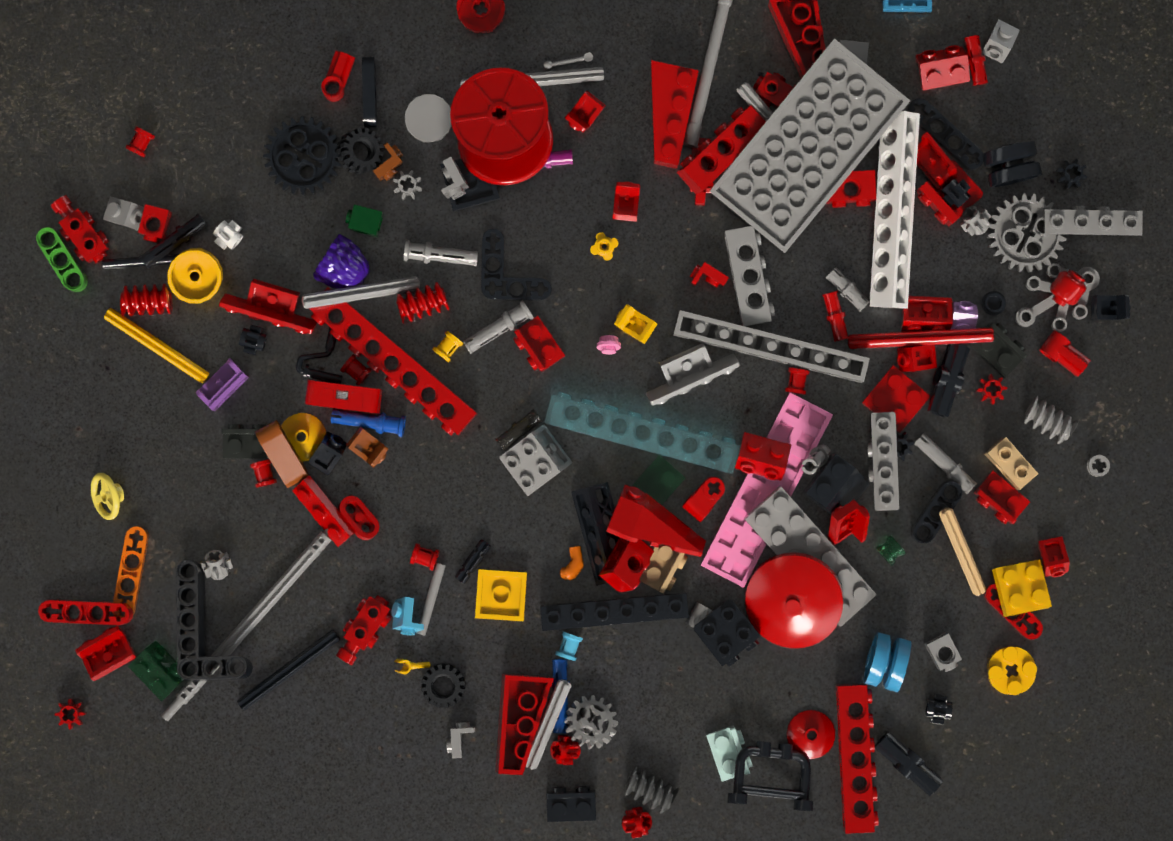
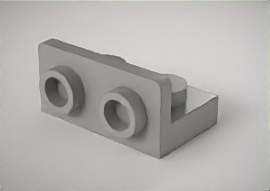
M449 157L443 160L445 167L442 168V172L451 185L443 188L441 191L447 199L452 197L455 200L466 194L465 189L469 188L455 160Z

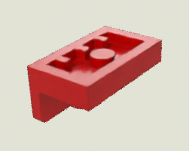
M908 296V309L902 308L903 322L901 332L950 330L952 327V298Z
M539 316L514 331L516 336L513 340L520 350L526 349L530 355L526 359L534 371L539 368L543 372L565 357V354Z
M993 470L973 492L978 496L975 500L986 509L990 506L996 512L994 516L1005 525L1007 522L1014 524L1017 521V517L1030 503L1027 498Z

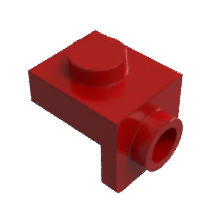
M587 90L573 109L565 116V119L569 121L568 123L573 129L585 132L591 127L606 105Z
M629 181L616 182L613 219L637 222L640 184Z

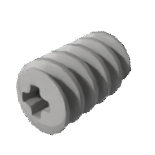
M1036 395L1024 414V424L1033 420L1032 429L1041 425L1040 433L1044 434L1049 430L1050 440L1057 435V444H1061L1064 440L1067 441L1075 431L1079 420L1071 423L1072 416L1067 415L1063 418L1062 410L1054 413L1055 406L1050 405L1046 408V400H1042L1037 404L1038 395Z

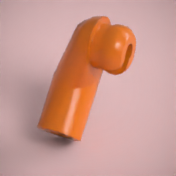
M581 546L569 547L571 561L560 570V576L563 580L575 579L583 569L584 563Z

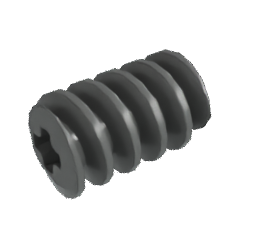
M635 766L626 782L625 795L628 796L633 791L635 801L640 796H643V805L652 801L651 809H655L660 805V814H663L672 805L679 788L671 792L672 784L669 783L663 788L662 779L654 783L655 776L653 774L645 779L646 771L642 770L637 774V766Z

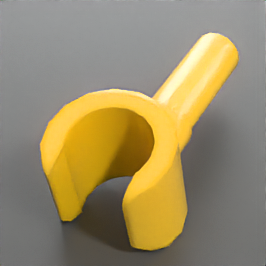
M402 658L394 661L403 663L401 670H395V672L401 674H408L411 669L430 668V662L414 663Z

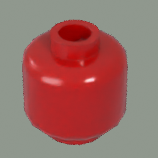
M1071 269L1068 272L1061 271L1050 286V291L1054 295L1052 299L1063 307L1066 303L1072 306L1076 305L1087 289L1084 283L1085 279Z

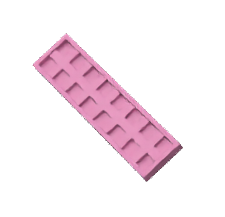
M792 393L788 394L766 437L791 444L788 463L782 480H770L765 476L753 473L747 474L701 566L743 588L745 587L766 543L746 522L744 517L779 486L790 497L792 496L803 474L802 467L804 465H802V462L807 459L810 451L817 447L833 414Z

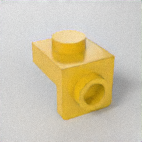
M626 304L624 309H621L617 314L614 325L645 344L656 328L657 323Z

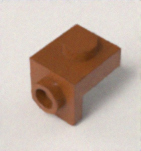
M388 142L384 144V147L392 157L373 170L380 181L383 179L388 181L398 173L396 169L403 165L400 159L403 157V154L395 144L392 147Z
M359 427L345 445L373 468L385 459L386 452L388 451V447L362 427Z

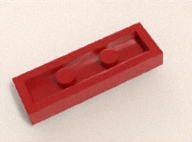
M311 476L305 478L292 490L323 530L328 529V536L337 547L355 533L354 529Z

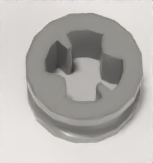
M1094 455L1088 459L1086 468L1092 476L1100 477L1109 472L1110 462L1103 455ZM1096 459L1104 463V468H1101L1102 472L1098 473L1097 469L1092 468V464L1096 463L1094 461Z

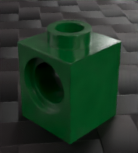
M354 204L353 210L349 209L347 212L345 223L349 224L348 229L351 231L378 237L384 213Z

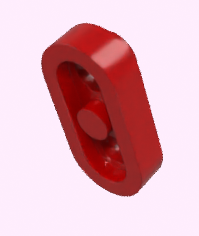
M347 496L340 502L338 511L354 529V534L362 540L374 538L379 531V522L364 503L356 496ZM346 507H352L354 512L348 513ZM362 525H367L369 532H364Z

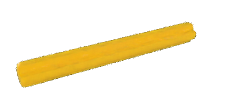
M109 308L105 313V320L200 383H204L209 377L208 371L125 316H122L113 308Z

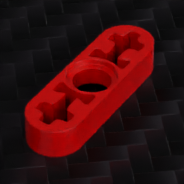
M992 583L986 587L984 597L1003 616L1002 609L999 608V605H1001L1000 600L996 598L991 599L993 595L990 592L991 589L997 590L996 584ZM1031 612L1026 613L1028 617L1025 620L1030 624L1036 623L1035 634L1031 632L1027 634L1028 628L1023 623H1020L1019 626L1016 624L1024 618L1025 613L1019 614L1016 618L1004 617L1027 639H1037L1043 632L1042 623Z

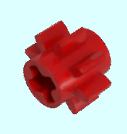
M989 374L988 381L979 379L982 386L976 389V392H981L983 395L980 401L990 399V404L993 405L995 404L996 397L1000 400L1004 399L1001 393L1008 388L1002 387L1000 383L1003 379L1002 377L993 380V375ZM990 383H992L993 387H997V391L993 392V396H991V392L986 391V387H989Z
M73 698L68 699L67 706L62 702L58 705L61 710L54 714L61 719L58 725L66 723L69 730L73 729L74 722L77 725H82L83 722L80 718L87 714V712L82 711L80 708L83 703L73 704ZM74 709L75 712L73 713V716L75 718L72 717L68 719L67 710Z
M558 735V741H554L551 744L550 753L552 758L556 759V764L573 765V759H577L580 756L581 748L577 741L571 740L572 736Z
M642 807L626 810V815L622 818L623 830L626 833H631L632 838L648 835V830L652 827L650 814L643 812Z

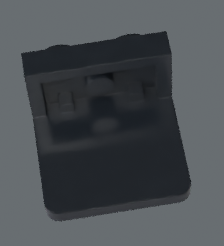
M732 600L725 601L694 626L695 633L721 666L727 664L730 667L740 659L738 654L744 649L747 652L752 650L759 644L757 639L761 637Z

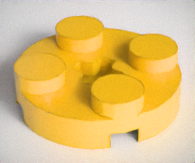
M1014 646L1000 648L988 660L987 674L989 682L997 691L1003 694L1018 695L1032 686L1036 678L1037 666L1034 659L1022 648ZM1015 664L1017 666L1016 676L1011 675L1008 677L1006 675L1008 672L1005 669L1006 666H1013Z

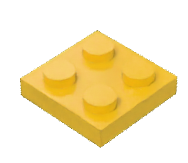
M1040 559L998 567L992 570L1004 617L1052 607Z
M478 569L475 618L524 621L527 572Z

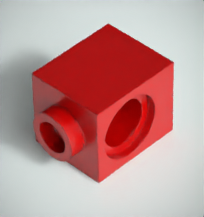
M145 204L138 233L144 235L143 240L158 243V239H165L172 212ZM152 219L160 220V227L156 231H150L149 222Z

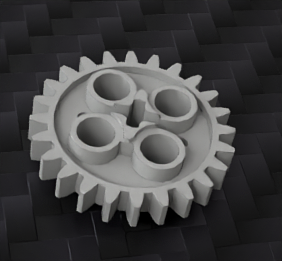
M1025 193L1021 195L1020 201L1015 195L1012 196V204L1007 200L1003 201L1005 209L996 207L995 210L999 215H991L990 219L995 224L988 226V229L993 230V233L987 235V238L994 239L989 248H997L993 256L1001 254L1003 257L1000 263L1009 261L1008 269H1012L1017 265L1018 272H1021L1024 266H1026L1028 273L1033 270V265L1039 271L1042 269L1041 262L1046 266L1051 265L1049 257L1054 260L1058 258L1054 251H1062L1064 249L1059 245V242L1066 241V238L1060 236V234H1043L1038 231L1037 224L1039 221L1044 222V210L1051 209L1054 203L1051 202L1046 206L1044 205L1045 197L1036 201L1035 194H1032L1030 199L1027 200ZM1017 211H1023L1026 214L1027 219L1025 223H1019L1015 219ZM1035 213L1037 217L1029 230L1032 236L1025 239L1022 249L1018 253L1016 251L1017 247L1024 237V232L1021 230H1025L1029 226L1032 215ZM1006 233H1013L1015 235L1016 243L1014 245L1006 243ZM1029 243L1037 245V255L1033 256L1028 253L1027 245Z

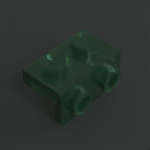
M154 641L144 649L128 666L161 702L185 680L178 674L177 662L157 641Z

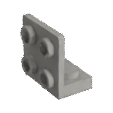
M545 424L531 432L500 456L504 466L527 496L573 463Z

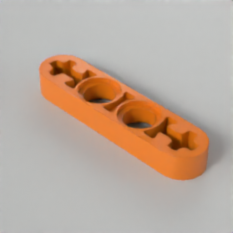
M140 526L132 527L126 532L113 602H124V598L119 599V594L133 596L132 600L127 599L126 602L133 609V615L136 610L149 540L147 530ZM137 530L143 536V540L137 543V548H142L141 553L136 550L128 551V546L134 547L135 540L131 538V534H136ZM131 554L139 558V564L136 568H130L126 564V559ZM126 578L132 579L135 583V587L131 592H125L122 589V581ZM121 611L112 612L114 616H120V620L126 616V613L122 616Z

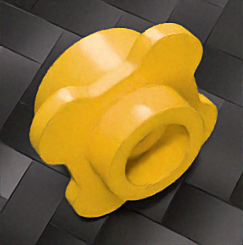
M600 232L596 235V242L591 246L590 251L593 255L598 254L606 261L613 258L612 252L618 246V240L606 237L603 232ZM603 244L607 246L605 249L602 248Z

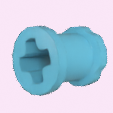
M563 631V639L559 651H556L555 655L576 661L575 654L579 642H582L583 638Z

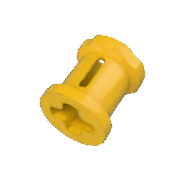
M446 331V336L432 350L449 363L451 361L450 357L459 346L463 345V342L449 331Z

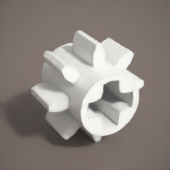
M225 220L222 221L213 232V235L217 237L214 242L223 250L227 246L233 250L243 238V235L239 233L242 227L233 220L230 223H227Z

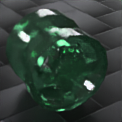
M891 535L886 538V542L883 545L876 547L878 553L891 566L895 564V560L899 556L906 554L905 550Z

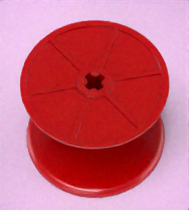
M491 68L470 77L456 92L450 111L451 125L458 139L457 144L461 160L474 176L495 185H513L531 178L543 168L552 151L553 132L548 120V104L545 94L530 76L510 68Z

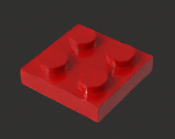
M892 365L862 401V404L873 413L895 412L896 432L901 433L930 398V395Z

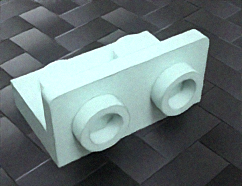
M733 725L706 734L722 782L734 778L736 757L742 749L741 744L745 743L741 730L736 731ZM750 756L745 761V775L750 774L749 768L753 767Z

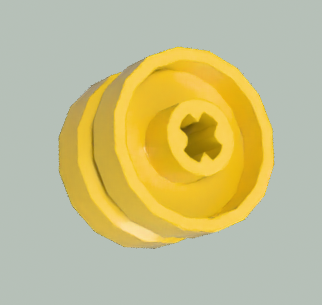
M190 248L181 252L171 262L168 269V284L172 293L187 303H202L211 299L219 290L223 280V268L219 259L212 252L203 248ZM192 272L199 274L200 277L197 281L192 280L193 276H190Z

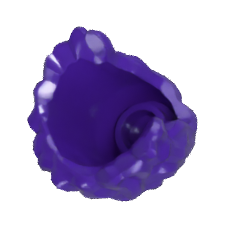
M338 234L313 272V277L332 288L359 286L363 284L369 275V263L358 246L347 237Z

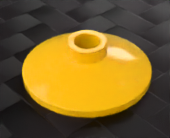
M308 413L294 414L288 417L281 425L302 461H309L326 434L323 423L317 417ZM300 432L306 435V439L303 442L297 439V435Z

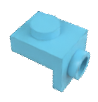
M403 597L397 599L392 606V629L401 630L400 634L415 635V632L424 630L423 624L412 622L414 598Z

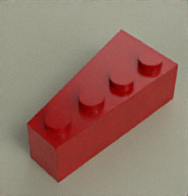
M769 0V10L798 75L802 79L826 49L818 1Z
M651 60L654 164L677 169L699 70Z
M502 674L495 768L498 774L523 775L554 678L550 676Z

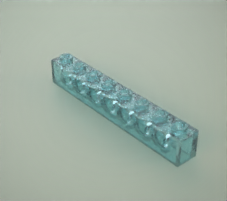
M558 392L557 396H551L544 424L728 474H733L740 450V445H736L735 439L722 436V440L712 438L713 433L699 430L698 434L688 432L689 427L675 424L674 428L665 425V420L652 417L651 421L641 419L642 414L628 411L627 415L618 413L619 408L605 404L604 409L595 406V401L581 398V401L577 402L571 400L572 395ZM574 406L578 408L580 414L577 419L569 420L565 416V411L568 407ZM592 413H599L603 417V422L600 426L595 427L589 423L588 419ZM616 419L625 421L626 430L624 432L617 433L613 430L612 423ZM641 425L648 427L650 431L649 437L646 439L638 438L636 435L637 427ZM669 432L672 434L673 442L671 445L665 446L660 443L659 436L661 433ZM692 438L696 441L697 447L693 452L684 450L683 442L685 439ZM711 444L717 445L720 449V454L715 459L710 458L706 452L707 447Z

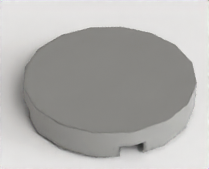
M424 94L416 97L409 103L405 111V124L408 132L415 139L424 143L442 140L452 127L449 104L443 98L434 94Z

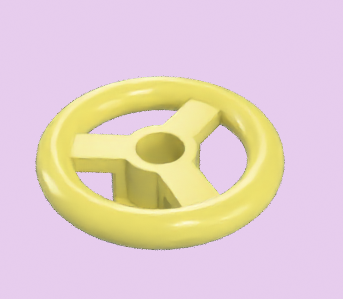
M97 473L92 478L91 497L97 512L104 519L113 520L119 513L120 502L124 500L123 489L120 484L114 483L105 473ZM101 480L100 495H98V483ZM101 502L108 506L111 511L110 513L103 508Z

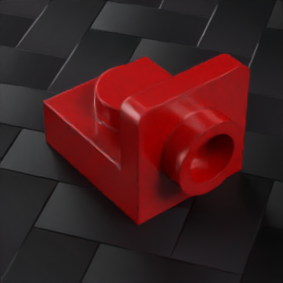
M706 262L703 263L702 267L697 264L690 275L693 278L691 284L694 286L702 274L706 276L705 281L716 288L718 285L724 287L729 279L728 276Z
M935 345L897 348V362L901 372H915L937 368Z
M1063 537L1038 541L1045 577H1060L1069 572L1070 561Z

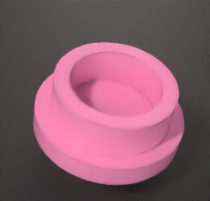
M601 336L597 343V349L601 350L603 354H615L617 350L621 349V343L616 336Z

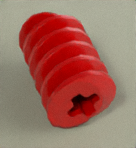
M438 282L434 283V290L425 285V293L416 288L415 296L409 290L406 291V299L400 293L397 294L396 303L403 324L405 316L410 322L414 321L415 313L422 319L423 311L432 316L433 308L438 313H441L442 305L448 311L450 310L443 287L441 288Z
M144 284L141 292H139L137 285L133 286L132 292H129L127 285H124L120 295L122 316L125 315L126 310L130 316H133L136 309L140 316L144 315L145 310H147L149 315H153L155 309L159 315H162L165 308L168 314H172V294L166 284H163L161 291H158L156 284H153L152 290L148 291L147 285Z

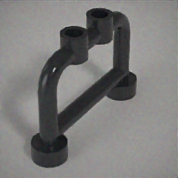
M757 741L756 746H746L737 754L733 793H728L727 803L747 805L748 795L792 799L794 800L793 810L813 811L814 801H809L811 766L808 757L802 752L793 750V745L778 744V748H771V742ZM748 756L798 761L801 765L800 790L744 785L746 758Z

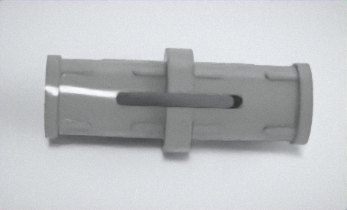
M837 267L826 277L841 292L840 295L842 297L845 296L859 312L870 302V299L855 286L856 283L846 278Z

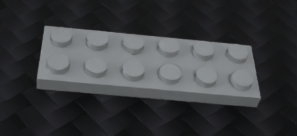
M781 486L775 489L744 517L746 522L776 555L791 552L808 554L820 559L833 570L839 579L843 591V610L838 623L840 627L877 595Z

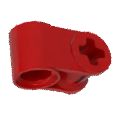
M715 476L708 477L688 497L682 508L701 522L724 494L725 485L723 481ZM710 482L713 484L719 483L718 493L714 491L711 494L708 493L710 490L708 484Z

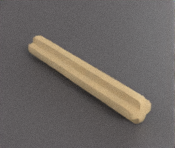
M947 507L939 512L940 518L971 591L974 595L979 596L986 592L985 584L952 508Z

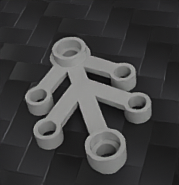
M1057 263L1049 265L1046 269V273L1050 278L1058 276V274L1052 275L1050 273L1052 266L1058 269V274L1061 271H1069V269L1062 268ZM1083 267L1079 271H1075L1083 278L1085 274H1089L1092 278L1090 283L1084 282L1087 289L1077 302V306L1072 309L1073 317L1078 320L1087 316L1088 309L1086 305L1089 291L1095 289L1099 284V274L1092 267ZM1032 276L1026 280L1028 290H1040L1051 293L1050 286L1052 283L1041 281L1037 276ZM1031 279H1035L1038 282L1036 288L1030 286L1029 282ZM1054 295L1049 296L1032 308L1024 307L1019 309L1015 314V322L1021 327L1032 325L1037 315L1057 304L1052 299ZM1067 303L1064 307L1058 304L1056 317L1052 321V329L1057 332H1062L1067 328V321L1065 320L1069 306ZM1077 308L1084 310L1082 317L1076 314ZM1024 312L1030 315L1029 321H1024L1022 319V314ZM1057 320L1063 322L1062 329L1056 328L1055 323Z

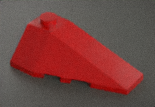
M628 485L623 487L606 530L608 533L637 543L638 539L650 541V546L658 547L659 544L668 545L673 551L701 557L706 540L650 495L642 492L637 487H630Z

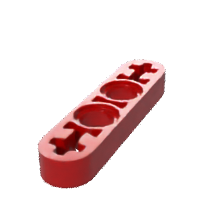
M53 599L42 602L38 609L42 620L56 623L123 625L129 623L133 618V609L130 605L123 602ZM72 605H76L80 610V614L76 619L70 617L68 612ZM51 606L52 609H62V613L50 615V613L46 612V608ZM95 606H99L103 610V616L99 620L92 616V609ZM120 609L126 613V616L122 617L121 620L120 616H109L110 611L115 612Z

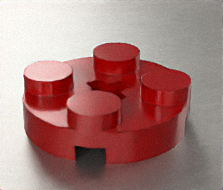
M503 0L457 1L456 8L460 22L465 28L475 33L492 32L500 25L505 15ZM484 2L485 8L488 10L486 13L482 12L479 15L474 6Z

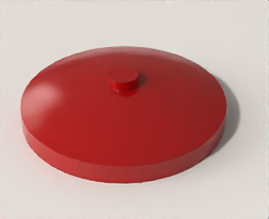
M797 552L779 554L763 562L752 574L745 595L746 612L756 631L773 644L786 648L809 647L828 637L839 623L844 602L841 584L833 570L820 559Z

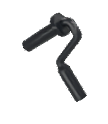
M329 327L325 344L326 352L304 354L298 357L296 370L299 374L303 375L302 380L306 381V378L341 384L342 375L309 368L310 364H306L305 369L302 368L303 360L324 358L331 355L337 340L329 333L332 329L331 327Z

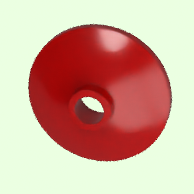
M816 710L802 711L791 719L787 727L788 744L793 745V750L802 752L808 759L819 758L828 753L835 741V728L832 721L822 712ZM809 731L816 732L815 739H808L807 734Z

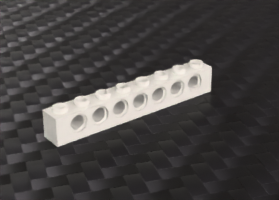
M902 111L880 137L870 307L908 309L919 113Z

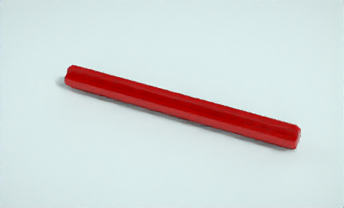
M990 327L848 335V347L850 349L992 342L994 340V330Z

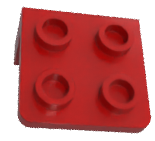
M954 160L951 161L957 168L958 177L956 181L959 183L964 179L971 187L967 191L971 197L958 209L954 204L950 207L942 199L945 195L941 190L945 187L938 191L928 180L917 190L919 200L926 207L930 206L935 211L934 215L937 220L948 227L960 218L966 208L973 206L983 196V191Z

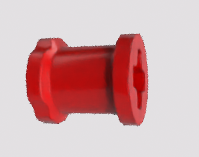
M136 126L134 129L136 132L130 144L126 145L125 148L144 158L146 155L144 152L150 140H154L155 136Z
M353 354L340 371L349 374L356 380V384L360 386L373 369L370 367L366 368L356 359L357 356Z
M788 367L790 375L785 392L806 395L804 389L806 377L810 371Z
M270 459L250 464V468L254 469L257 481L255 484L256 488L277 483V480L273 478Z
M416 543L410 564L417 563L427 566L429 570L433 571L440 550H429L420 547V544Z

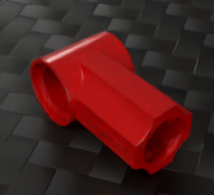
M335 51L326 78L321 84L322 92L327 100L336 102L343 98L355 57L341 51ZM330 84L339 85V90L334 94H330L327 92V87Z
M1054 330L1040 347L1039 351L1051 361L1058 362L1073 375L1079 377L1091 360L1070 345L1071 342L1065 336Z

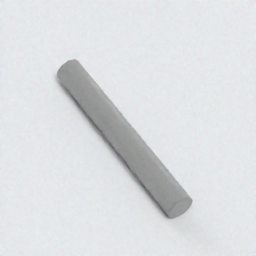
M436 563L419 624L424 625V630L416 632L417 634L426 636L446 565Z

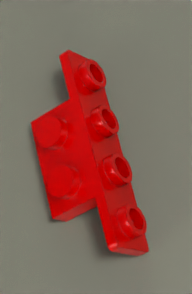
M257 279L251 281L247 299L224 294L219 303V307L225 308L228 312L246 314L251 319L266 320L278 327L286 326L295 329L296 332L301 334H312L317 326V322L314 319L295 314L300 292Z

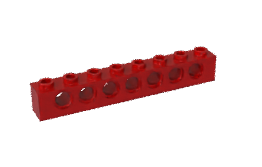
M347 302L309 308L313 312L310 316L321 326L326 323L332 329L329 333L337 340L341 341L344 338L350 343L348 349L357 357L363 354L369 360L366 364L376 373L379 370L383 371L387 375L385 380L395 389L398 386L406 391L403 396L410 402L415 404L418 401L424 406L422 412L432 420L437 417L442 421L443 424L440 427L452 436L455 432L459 436L477 415L472 408ZM334 310H341L343 314L342 320L338 323H333L330 320V314ZM357 325L361 328V335L355 339L350 338L348 334L350 327ZM371 341H377L380 345V349L376 354H369L367 351V345ZM389 357H396L398 359V367L394 370H388L385 366V362ZM409 372H413L417 376V382L412 386L404 383V376ZM426 388H432L436 392L434 400L430 402L425 401L422 397V393ZM444 404L453 405L454 414L451 417L442 416L441 407Z

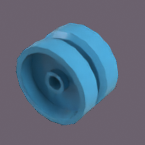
M876 632L867 655L863 683L877 687L884 676V688L898 692L907 670L911 652V641L897 638L891 648L890 635Z

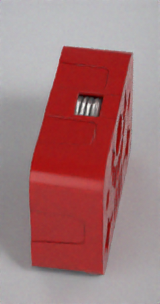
M307 380L305 404L379 414L383 390Z

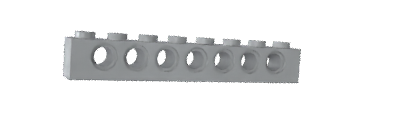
M682 310L678 313L673 336L858 383L864 382L870 360L867 357Z

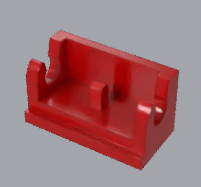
M926 132L922 135V141L918 144L917 166L939 191L954 178L958 177L957 168L931 135Z

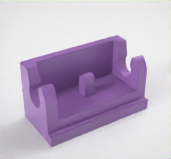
M229 358L196 391V395L212 411H216L249 376Z

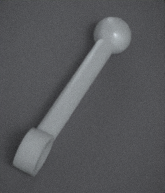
M587 52L581 57L555 62L545 61L543 66L546 70H550L555 66L580 61L589 63L593 60V54Z

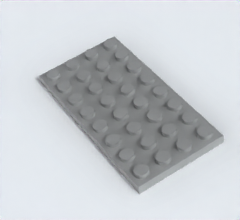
M834 38L716 182L710 192L785 253L910 100Z

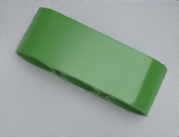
M50 227L39 230L36 235V241L62 284L73 292L83 291L88 284L87 276L61 234ZM53 233L55 237L54 242L49 246L45 245V236ZM60 254H66L68 258L67 263L63 266L57 264V258ZM78 274L80 276V283L72 287L69 283L70 277Z

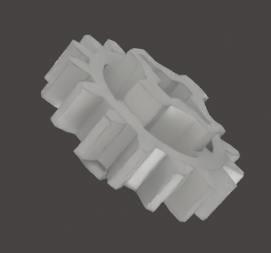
M591 695L587 701L586 697L582 696L579 702L575 700L571 705L572 708H569L566 712L569 717L564 720V723L570 724L566 729V733L572 732L574 735L571 740L579 739L580 747L587 743L588 749H591L594 744H596L597 748H601L603 742L608 744L611 740L610 736L613 737L617 732L614 727L618 725V721L613 720L617 713L609 711L612 705L607 704L605 706L603 704L604 698L595 701V696ZM579 711H581V719L577 721V714ZM606 723L605 732L602 734V725Z

